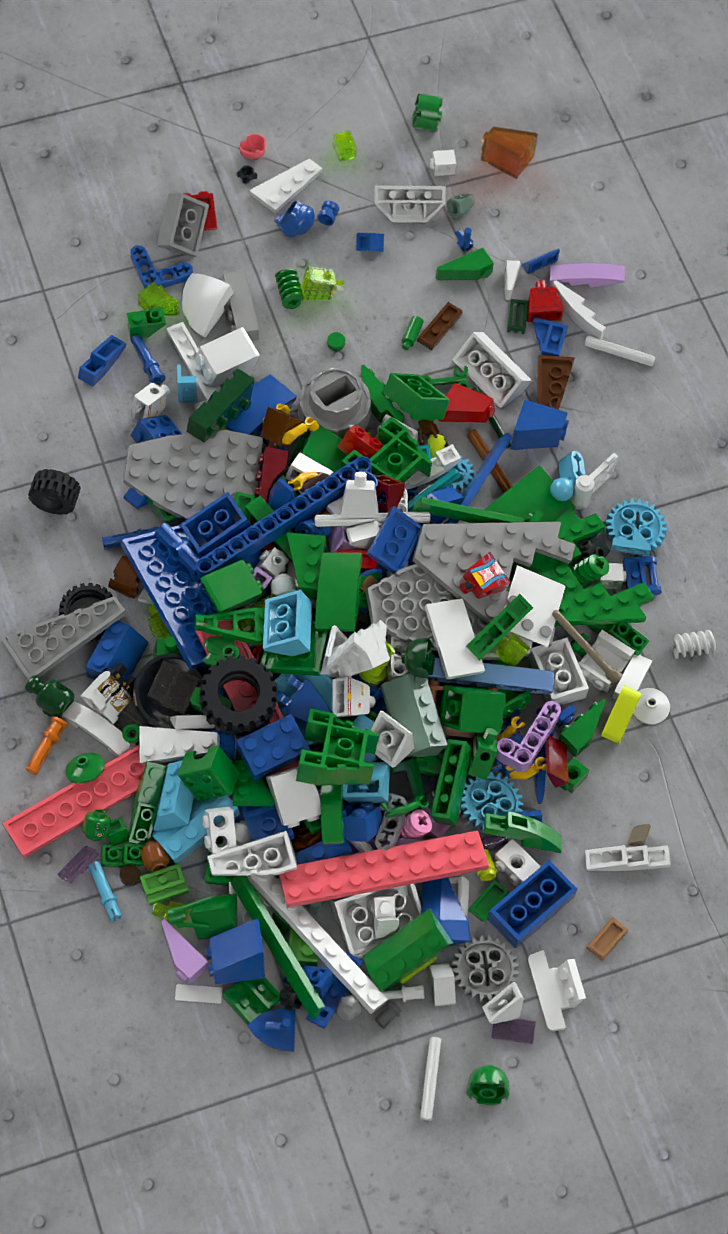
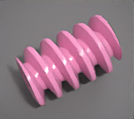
M418 809L406 816L398 839H419L431 831L433 825L428 813Z

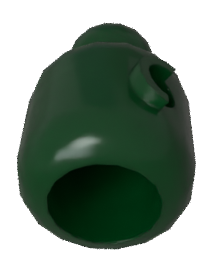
M33 675L25 686L28 693L37 695L36 704L43 709V713L47 716L62 717L63 713L75 699L72 690L54 679L43 683L40 677Z

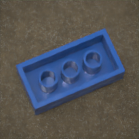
M548 860L489 911L487 919L516 949L575 897L577 888Z

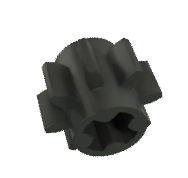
M285 985L279 994L280 1005L285 1006V1009L293 1011L294 1008L300 1009L303 1004L291 985L290 987Z

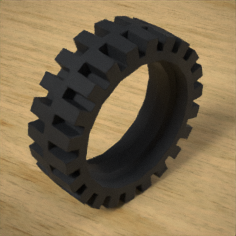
M82 583L79 588L77 585L73 586V590L69 589L66 595H63L62 601H60L59 616L63 614L68 615L73 603L81 598L93 597L103 601L113 597L110 591L108 592L107 588H101L99 584L93 586V583H88V586H85ZM105 630L94 637L96 641L100 639V636H103Z

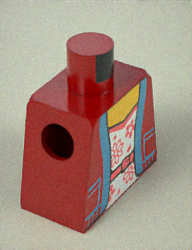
M489 552L463 575L465 582L460 584V589L464 594L472 591L475 597L480 599L504 591L511 582L492 553Z

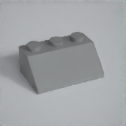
M183 193L168 194L156 246L168 251L197 257L209 204Z

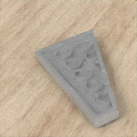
M114 596L94 603L91 607L74 610V613L63 614L35 624L32 628L18 630L15 634L9 636H1L0 639L29 680L33 675L38 677L44 675L125 616L127 611L117 597Z

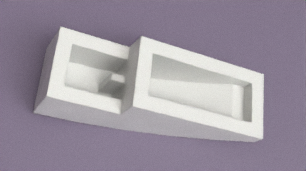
M633 655L612 698L617 700L624 685L638 691L652 664V660L641 655Z

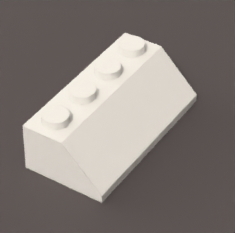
M473 332L452 359L463 371L464 366L468 367L467 375L489 397L493 398V401L500 408L505 407L519 397L532 382L484 332Z

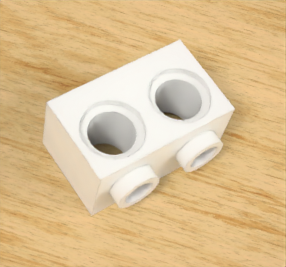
M229 806L206 809L205 816H202L203 827L207 831V836H204L206 849L208 848L214 854L237 847L233 809ZM221 815V823L214 825V818ZM218 836H223V843L220 845H216V838Z

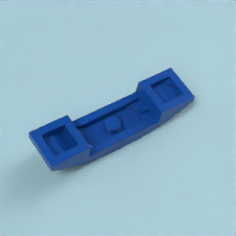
M345 951L348 957L360 969L363 960ZM334 973L332 974L333 983L323 999H321L325 1005L318 1018L311 1020L309 1014L306 1017V1020L323 1029L327 1027L336 1013V1007L341 997H345L348 992L346 986Z

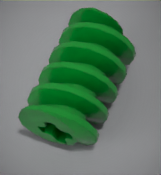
M295 269L278 271L275 277L282 305L286 309H296L304 299L297 271Z
M592 554L570 567L582 587H585L609 572V563L604 557Z

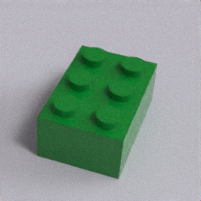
M390 373L383 392L389 397L391 402L400 406L399 408L402 411L407 412L416 421L421 419L429 421L443 420L450 402L448 397L419 374Z

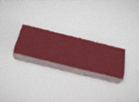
M549 735L545 741L546 769L551 783L557 788L569 783L567 747L563 742Z

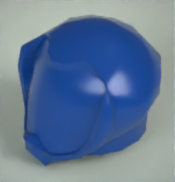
M295 200L285 213L275 218L274 222L286 236L292 238L303 235L311 229L314 224L315 214L312 207Z

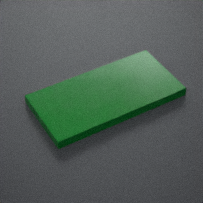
M539 465L484 510L520 517L525 520L529 513L533 514L538 509L544 513L539 522H555L568 508L571 507L574 510L576 507L570 500L561 502L552 497L550 487L553 480Z

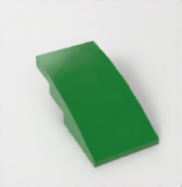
M322 553L317 591L315 631H331L332 626L336 625L341 632H355L360 602L362 553Z

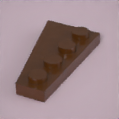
M538 355V404L559 410L575 357Z

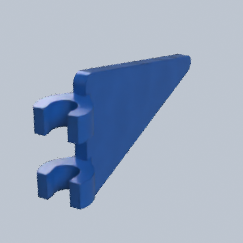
M291 675L287 681L297 688L296 692L291 698L281 691L277 694V699L284 704L283 711L305 722H308L310 708L333 713L309 680L302 682L296 676Z

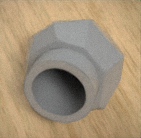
M355 996L341 997L336 1010L342 1020L352 1021L362 1013V1004Z

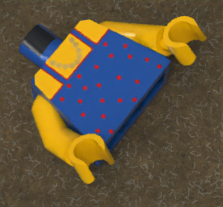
M514 717L511 720L512 726H508L502 732L499 740L508 738L521 744L524 738L520 731L516 732V729L524 728L525 722L517 726L516 722L520 717ZM501 748V751H502V752H505V753L509 752L508 749H506V748ZM495 757L490 772L495 773L500 770L504 777L527 780L537 774L540 769L543 771L547 770L546 764L541 766V763L546 759L544 757L535 758L527 771L518 772L501 763ZM518 758L520 762H527L524 758Z

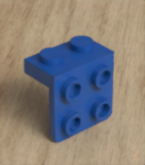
M167 415L139 419L130 436L136 443H141L166 436L182 435V433Z

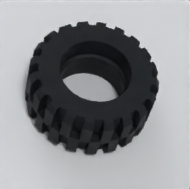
M234 655L228 656L226 661L220 659L217 661L216 666L212 665L208 669V673L204 674L202 684L200 685L201 711L206 716V721L210 725L214 724L217 731L224 730L226 731L225 734L229 736L232 733H237V737L243 736L246 732L248 734L253 733L257 728H263L265 723L269 722L272 718L278 694L276 681H273L274 676L271 671L267 672V666L263 663L257 664V659L252 657L250 660H246L245 655H239V659H234ZM241 680L251 684L257 691L258 698L256 704L252 708L241 712L226 708L219 698L220 689L226 683Z

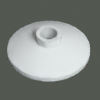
M654 688L639 690L638 692H641L642 695L633 715L642 723L650 725L664 721L670 711V703L666 695ZM651 701L655 703V705H650L648 702Z

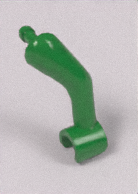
M417 796L414 802L397 808L389 809L384 801L381 803V806L386 810L384 816L390 818L406 814L416 808H425L429 805V802L421 804L420 801L424 796Z

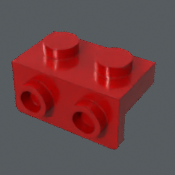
M356 425L347 431L338 445V448L347 455L355 450L369 459L383 447L377 438L371 437L362 427Z

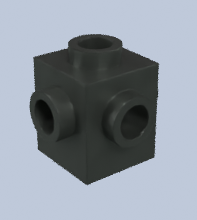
M601 537L587 538L580 545L579 551L582 554L580 561L592 554L605 558L609 554L610 549Z

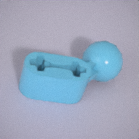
M572 451L558 462L560 478L554 480L550 487L552 497L558 501L569 500L574 493L576 479L581 475H586L583 457L577 451Z

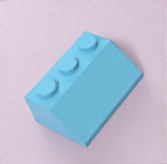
M302 590L265 599L263 649L265 651L288 656L310 652L312 602Z
M182 761L169 763L167 766L153 828L155 832L185 826L189 823L194 795L177 775Z

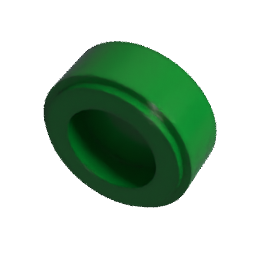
M339 332L331 333L327 338V346L333 351L342 350L345 346L344 335Z

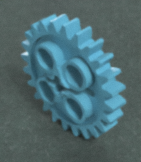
M631 498L630 503L623 500L622 505L617 503L616 508L612 507L611 512L608 513L605 532L609 533L608 539L623 536L627 537L628 540H632L636 513H638L637 529L641 535L648 537L645 540L651 546V550L655 552L657 546L660 547L666 537L667 528L665 527L667 522L663 521L665 516L659 515L660 509L654 510L655 504L648 506L647 500L644 504L641 503V499H638L637 503L634 502L633 498Z
M490 772L487 780L474 776L473 779L469 778L467 780V784L464 787L461 800L462 805L459 810L465 811L462 818H469L468 825L471 823L475 824L474 830L481 827V833L484 832V813L506 817L508 811L518 814L523 812L521 808L524 803L519 802L523 796L517 795L519 788L513 789L514 782L508 784L507 776L503 780L500 779V773L494 777L493 773ZM491 789H495L498 793L492 792ZM474 796L479 797L481 801L476 800ZM501 805L506 806L508 810L503 809Z

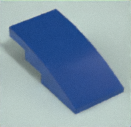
M269 374L253 386L249 409L240 413L236 420L229 422L226 428L229 431L253 435L262 428V420L266 415L268 406L275 409L278 404L288 406L295 402L297 396Z

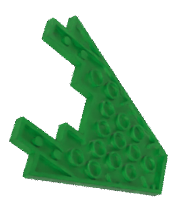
M571 507L555 521L561 522L558 538L573 544L605 531V525L596 513L579 520ZM576 545L570 563L581 559L582 554ZM538 552L534 553L533 562L530 567L516 562L512 564L509 576L511 583L506 588V591L509 592L517 565L565 585L558 611L572 626L645 622L646 616L640 606L652 602L654 599L653 594L644 582L612 596L609 595L601 582L584 589L567 563ZM557 620L555 621L554 627L561 626Z

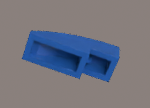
M111 335L92 351L90 359L79 367L78 379L92 387L96 385L119 358L127 343Z

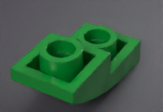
M124 843L123 846L102 845L101 866L123 867L128 864L144 866L140 852L145 845Z

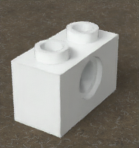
M514 839L499 850L494 857L496 868L500 872L504 871L509 876L510 882L516 887L541 867ZM518 863L521 867L514 868L511 864Z

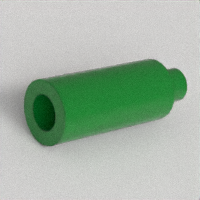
M412 316L402 338V348L404 350H409L410 347L414 346L424 323L423 319L419 316Z

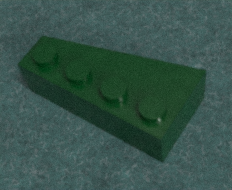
M238 368L233 371L234 376L231 380L227 378L222 383L223 387L220 391L217 392L215 390L208 402H204L189 417L186 432L205 443L210 438H214L218 431L225 429L229 422L236 420L240 413L249 409L255 379Z

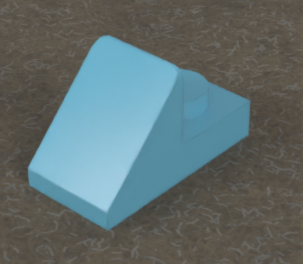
M634 527L632 540H628L627 537L623 536L613 538L611 550L649 556L651 546L638 529Z

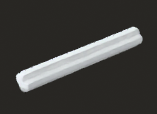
M587 336L585 340V346L648 366H653L655 356L592 336Z
M431 1037L429 1040L420 1116L421 1120L431 1121L433 1114L441 1039L438 1037Z

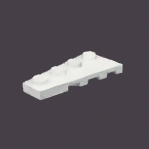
M308 159L249 190V195L276 214L322 173V167Z
M140 726V764L142 766L146 764V761L164 763L183 760L185 753L196 751L195 758L204 757L209 747L220 746V736L217 732Z

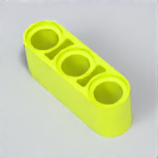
M625 685L622 687L601 737L620 744L641 698V692Z

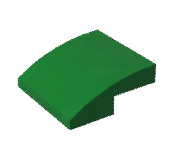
M266 978L240 981L224 992L222 998L249 1025L257 1016L270 1011L280 1002V993Z

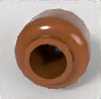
M147 842L140 852L144 867L148 871L155 872L166 868L170 862L168 853L159 842Z

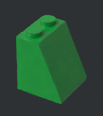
M319 424L317 430L310 431L308 429L307 432L301 435L287 465L291 466L299 453H302L331 471L336 472L341 469L342 460L348 455L338 448L342 438Z
M240 560L200 578L202 586L217 613L241 610L263 598L262 591L264 588L259 580L255 581L252 576L255 572L250 563L246 564L244 560Z
M444 685L440 712L441 725L462 732L485 733L487 728H492L497 733H501L506 694L494 690Z

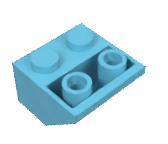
M367 762L375 764L370 784L343 785V798L348 803H382L383 801L388 803L390 765L386 762Z

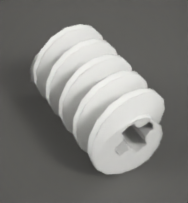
M705 630V632L698 631L697 634L690 632V634L683 633L682 636L680 634H675L673 653L676 659H678L679 653L682 654L683 658L686 657L687 652H689L691 657H693L694 651L697 652L698 656L701 655L702 650H704L706 655L709 654V649L712 650L713 654L715 653L716 643L710 630Z

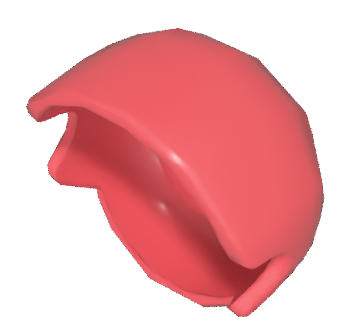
M249 134L245 142L241 141L240 154L246 159L257 160L266 152V139L262 135Z

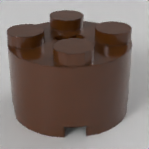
M125 553V556L123 555L113 571L114 579L110 578L108 588L128 598L135 599L139 591L138 586L142 582Z

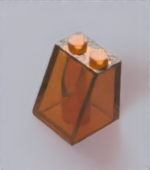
M493 126L482 138L484 142L481 148V160L517 179L535 155L538 134Z

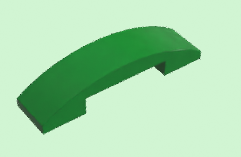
M322 785L321 826L324 845L344 843L343 785Z

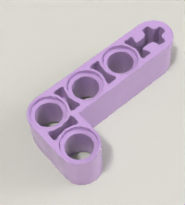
M554 701L547 702L521 744L508 738L500 739L497 743L496 759L518 772L527 771L558 722L561 712L560 705ZM550 712H552L550 718L548 719L547 715L550 714ZM537 727H544L545 731H541ZM533 742L536 744V746L532 747L528 745V743ZM501 748H506L509 752H502ZM518 758H524L527 762H520Z

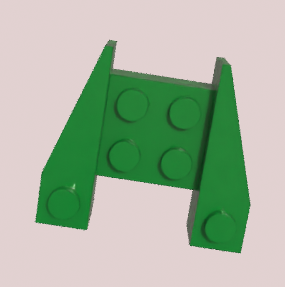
M390 417L379 427L378 440L384 446L370 458L372 474L374 476L386 475L403 483L418 470L430 477L432 461L425 452H422L417 441L410 436L408 429L393 417ZM353 450L342 460L341 468L363 456Z
M310 708L304 739L323 743L324 747L322 753L302 749L296 781L312 785L370 784L375 764L363 762L365 752L375 754L380 734L368 729L363 731L354 727L353 722L348 720L343 722L337 719V715L331 712Z

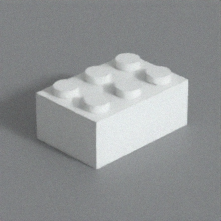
M568 638L554 641L550 647L540 645L531 648L528 659L532 669L554 672L553 693L543 694L546 702L554 701L562 706L586 698L589 687Z

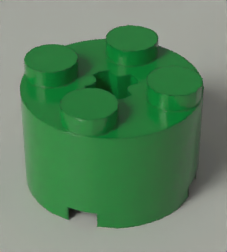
M417 94L412 127L437 132L438 122L441 121L442 111H439V107H442L443 97Z

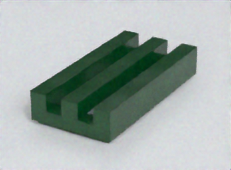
M510 300L507 332L512 330L514 333L519 331L521 334H525L529 301ZM514 304H517L515 326H513V308ZM521 305H524L522 327H520V308Z

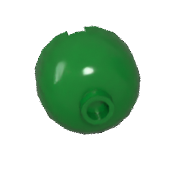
M485 1065L476 1068L470 1074L467 1084L469 1099L472 1100L473 1097L477 1099L478 1104L490 1106L501 1104V1100L505 1097L506 1100L509 1098V1080L505 1072L498 1067Z

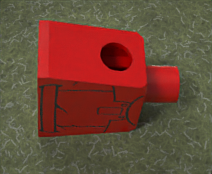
M543 280L537 281L535 283L536 288H531L529 293L527 322H533L534 317L547 321H561L564 310L556 288L547 287L546 282Z

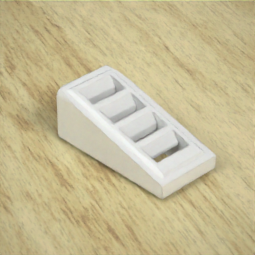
M507 260L505 264L504 284L506 300L511 298L520 268V261Z

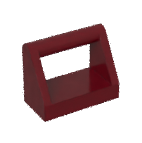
M386 475L375 476L378 481L376 487L377 502L381 492H386V505L378 502V510L389 513L393 506L398 507L405 492V483Z

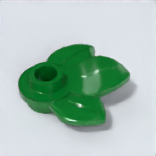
M209 637L205 639L204 645L209 654L204 658L203 663L209 666H216L218 660L223 659L226 661L227 657L234 655V659H238L240 651L235 645L236 640L225 637Z

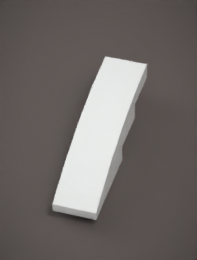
M555 280L552 287L556 288L566 314L587 334L602 340L606 327L594 320L595 313L584 306L585 299Z
M625 845L585 850L587 871H630L671 867L668 845L650 848L647 845L628 848Z

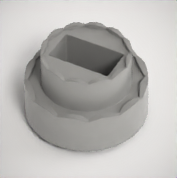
M343 368L325 369L309 378L303 386L299 399V419L305 424L306 418L312 417L318 424L343 439L347 431L354 425L362 427L364 430L366 429L370 420V393L363 381L352 372Z

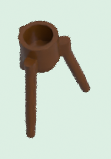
M427 419L418 421L419 428H417L420 446L424 445L423 434L426 436L433 434L434 438H438L437 434L442 435L433 421ZM446 441L445 447L450 446Z

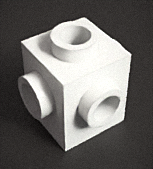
M273 548L269 551L265 550L260 555V562L256 567L274 579V576L285 572L287 569L285 565L289 560L281 550Z

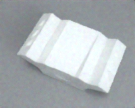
M380 620L376 624L373 623L366 630L361 628L357 633L354 632L328 658L327 668L333 673L338 671L340 678L373 669L389 661L390 657L385 644L387 625Z

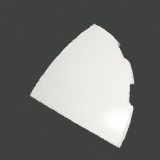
M192 273L187 279L182 296L183 313L190 327L203 338L208 335L224 313V305L234 293L231 285L198 273Z

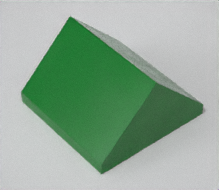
M236 893L212 897L211 901L191 909L189 914L192 923L209 925L208 928H194L198 940L209 939L238 927Z

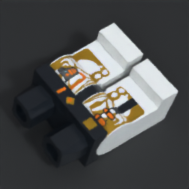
M116 663L111 669L105 668L102 674L81 695V698L90 708H93L94 712L111 724L116 722L119 712L133 698L135 677L128 675L124 680L122 676L127 672V668L122 663Z

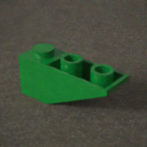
M605 699L599 703L597 701L589 707L587 713L579 714L571 726L566 725L560 731L559 741L566 745L567 751L573 757H577L589 747L603 711Z

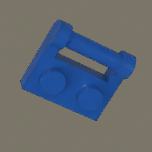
M656 557L623 558L622 564L623 570L626 571L627 589L643 582L646 584L644 565L648 566L651 585L647 587L653 595L662 593L656 572Z

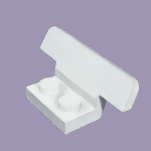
M544 950L529 956V966L547 1028L550 1031L564 1030L566 1025L561 1010L576 1007L586 999L575 959L566 960L559 967L549 969Z

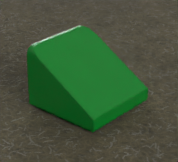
M122 817L112 820L107 834L110 845L115 846L128 841L129 833Z

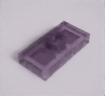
M84 846L58 873V876L62 880L72 883L80 874L88 869V866L100 854L96 849Z
M514 1019L492 1024L491 1038L533 1044L535 1021Z

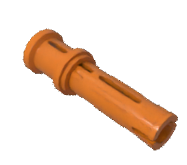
M53 716L48 730L43 732V740L25 768L29 773L37 775L54 744L60 741L59 737L63 730L67 729L68 724L61 718Z

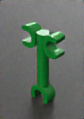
M464 366L463 373H459L458 368L455 367V377L432 379L427 375L422 376L433 386L457 383L470 389V384L467 382V366Z

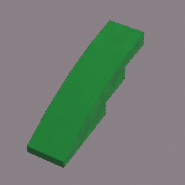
M519 594L466 647L480 661L533 607Z

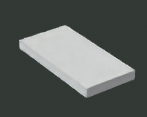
M463 599L426 604L424 608L446 680L484 673L485 668L482 659L479 661L466 647L475 636Z

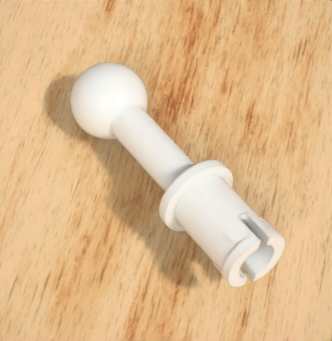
M402 985V990L382 992L388 1000L403 998V1002H406V1000L425 998L423 985L414 987Z

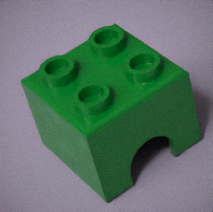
M219 745L209 747L207 754L201 759H195L196 751L185 753L177 775L198 801L220 798L233 793L240 771Z

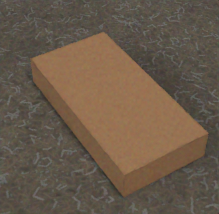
M612 917L586 949L603 961L626 935L628 929Z

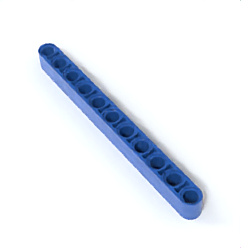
M364 456L355 459L199 559L196 563L199 580L201 581L200 578L240 560H245L287 531L296 527L298 523L307 520L332 502L341 498L344 495L346 482L352 480L356 472L366 471L372 474L371 460Z

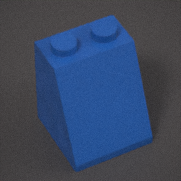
M524 400L514 429L510 449L523 450L558 447L560 440L564 441L569 420H566L568 412Z
M258 919L209 938L210 947H206L207 960H212V964H208L210 977L214 976L215 985L265 978L264 951Z

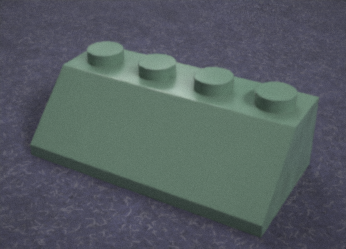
M406 674L381 684L380 687L389 716L413 735L414 749L405 758L438 755L447 746V742L427 678Z

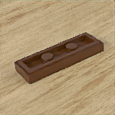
M448 302L419 335L417 342L433 350L462 316L463 310Z

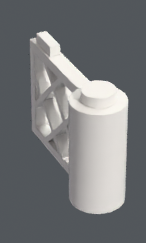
M613 453L589 476L581 475L576 479L574 493L571 497V502L575 505L576 509L583 510L587 508L591 495L613 475L618 455Z

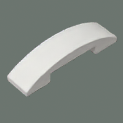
M453 444L437 451L436 457L430 459L432 461L430 477L418 470L405 482V489H411L430 482L461 461V457Z
M73 701L63 713V719L74 727L83 729L107 746L108 751L117 757L136 747L135 744H130L123 739L122 732L82 704Z

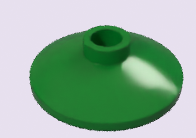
M96 753L80 754L67 764L65 774L68 780L73 783L83 784L91 782L104 771V759Z

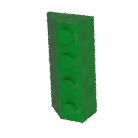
M428 909L363 955L370 977L381 992L393 987L454 943L433 911Z

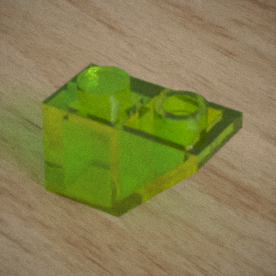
M154 282L138 294V305L144 310L163 307L165 316H177L180 314L178 300L173 296L171 297L162 286H158Z

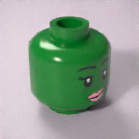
M94 809V811L88 812L85 815L82 827L86 838L93 841H101L102 838L107 837L111 819L101 809Z

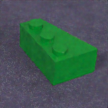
M287 533L298 590H302L308 598L317 599L322 553H326L327 547L326 536Z

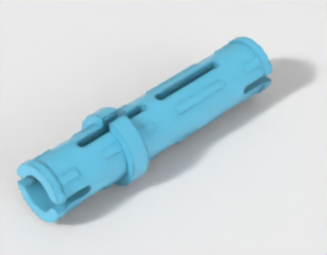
M94 862L95 867L91 863L88 868L102 898L101 904L105 906L110 921H117L116 917L118 919L122 918V913L116 903L117 897L112 893L101 862Z

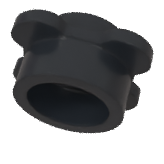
M243 166L237 172V177L241 178L244 184H249L251 180L257 179L258 174L254 172L251 166Z

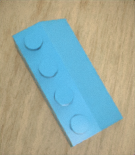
M228 796L205 801H198L195 798L192 803L188 825L154 831L151 836L156 842L160 843L170 859L175 864H178L204 844V836H207V831L203 827L202 816H205L206 809L229 806L233 809L234 819L240 813L237 806H233V802ZM218 815L214 818V825L221 823L222 816Z

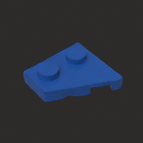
M534 317L533 326L541 355L560 356L568 326Z

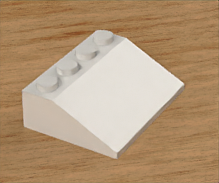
M415 884L330 900L335 919L350 954L359 959L363 958V955L387 939H375L373 897L395 896V913L399 919L397 931L422 914V907Z

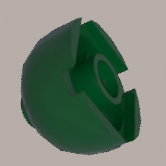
M431 638L415 639L407 645L406 651L402 652V663H405L407 671L415 677L431 678L430 675L433 674L435 654H432L431 648L435 647Z

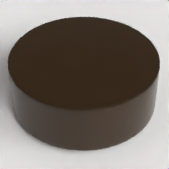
M133 864L123 866L120 870L121 882L126 886L136 885L140 880L139 868Z

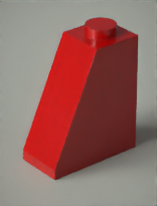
M454 383L446 394L450 402L444 419L438 421L486 423L488 418L492 417L495 412L493 398Z

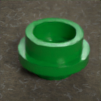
M133 723L126 725L122 731L123 739L130 744L139 742L140 726ZM130 731H136L135 737L129 736Z

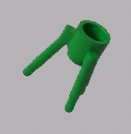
M206 897L183 906L167 909L170 925L176 924L177 929L183 927L208 928V924L183 923V920H187L185 910L212 900V897Z

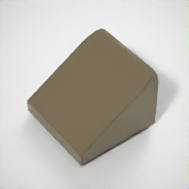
M651 825L635 826L629 837L628 844L634 847L643 846Z

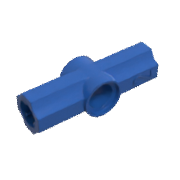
M162 524L155 531L154 535L167 548L168 555L173 561H180L196 576V563L201 558L193 550L191 541L186 537L181 538L168 524Z

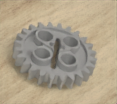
M480 935L479 941L472 937L471 944L466 942L464 943L465 948L458 947L460 954H454V959L457 961H452L451 966L455 967L452 971L454 975H457L455 983L460 982L458 990L465 989L464 996L471 993V1000H474L477 996L480 1003L483 1001V998H486L487 1002H489L492 997L498 995L512 982H517L514 977L519 975V972L516 971L519 964L513 963L517 956H510L513 949L506 950V942L500 945L499 938L492 942L490 935L487 941ZM481 952H485V966L488 970L487 979L489 986L485 984V970L482 968L483 956ZM496 955L499 961H492L489 956ZM476 957L479 962L471 963L468 958ZM499 975L502 980L499 982L494 981L492 976ZM474 976L479 977L482 982L474 983L471 978Z

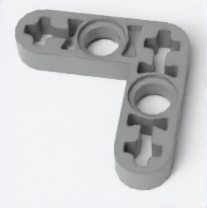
M389 793L388 803H386L389 809L395 808L394 805H398L399 802H401L402 806L408 804L404 797ZM380 805L381 812L386 813V810ZM406 814L399 815L400 817H383L375 840L378 849L388 850L396 845ZM390 820L397 821V826L394 829L386 827ZM387 838L390 844L383 847L381 842H385Z

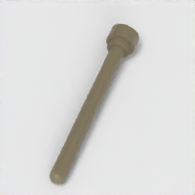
M558 610L552 612V616L606 673L605 676L612 682L611 685L616 683L623 674L618 669L611 668Z

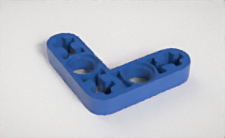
M136 245L131 248V260L144 289L152 292L185 282L193 273L192 265L186 262L155 271L145 247ZM136 253L141 255L142 260H139V256ZM148 266L150 269L147 271L140 270V267ZM166 274H170L173 276V278L170 280H166L163 278V276ZM149 276H150L151 281L154 282V284H151L150 282H148V277H149Z

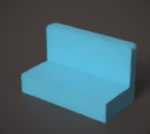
M177 365L178 403L197 402L196 376L181 377V365Z

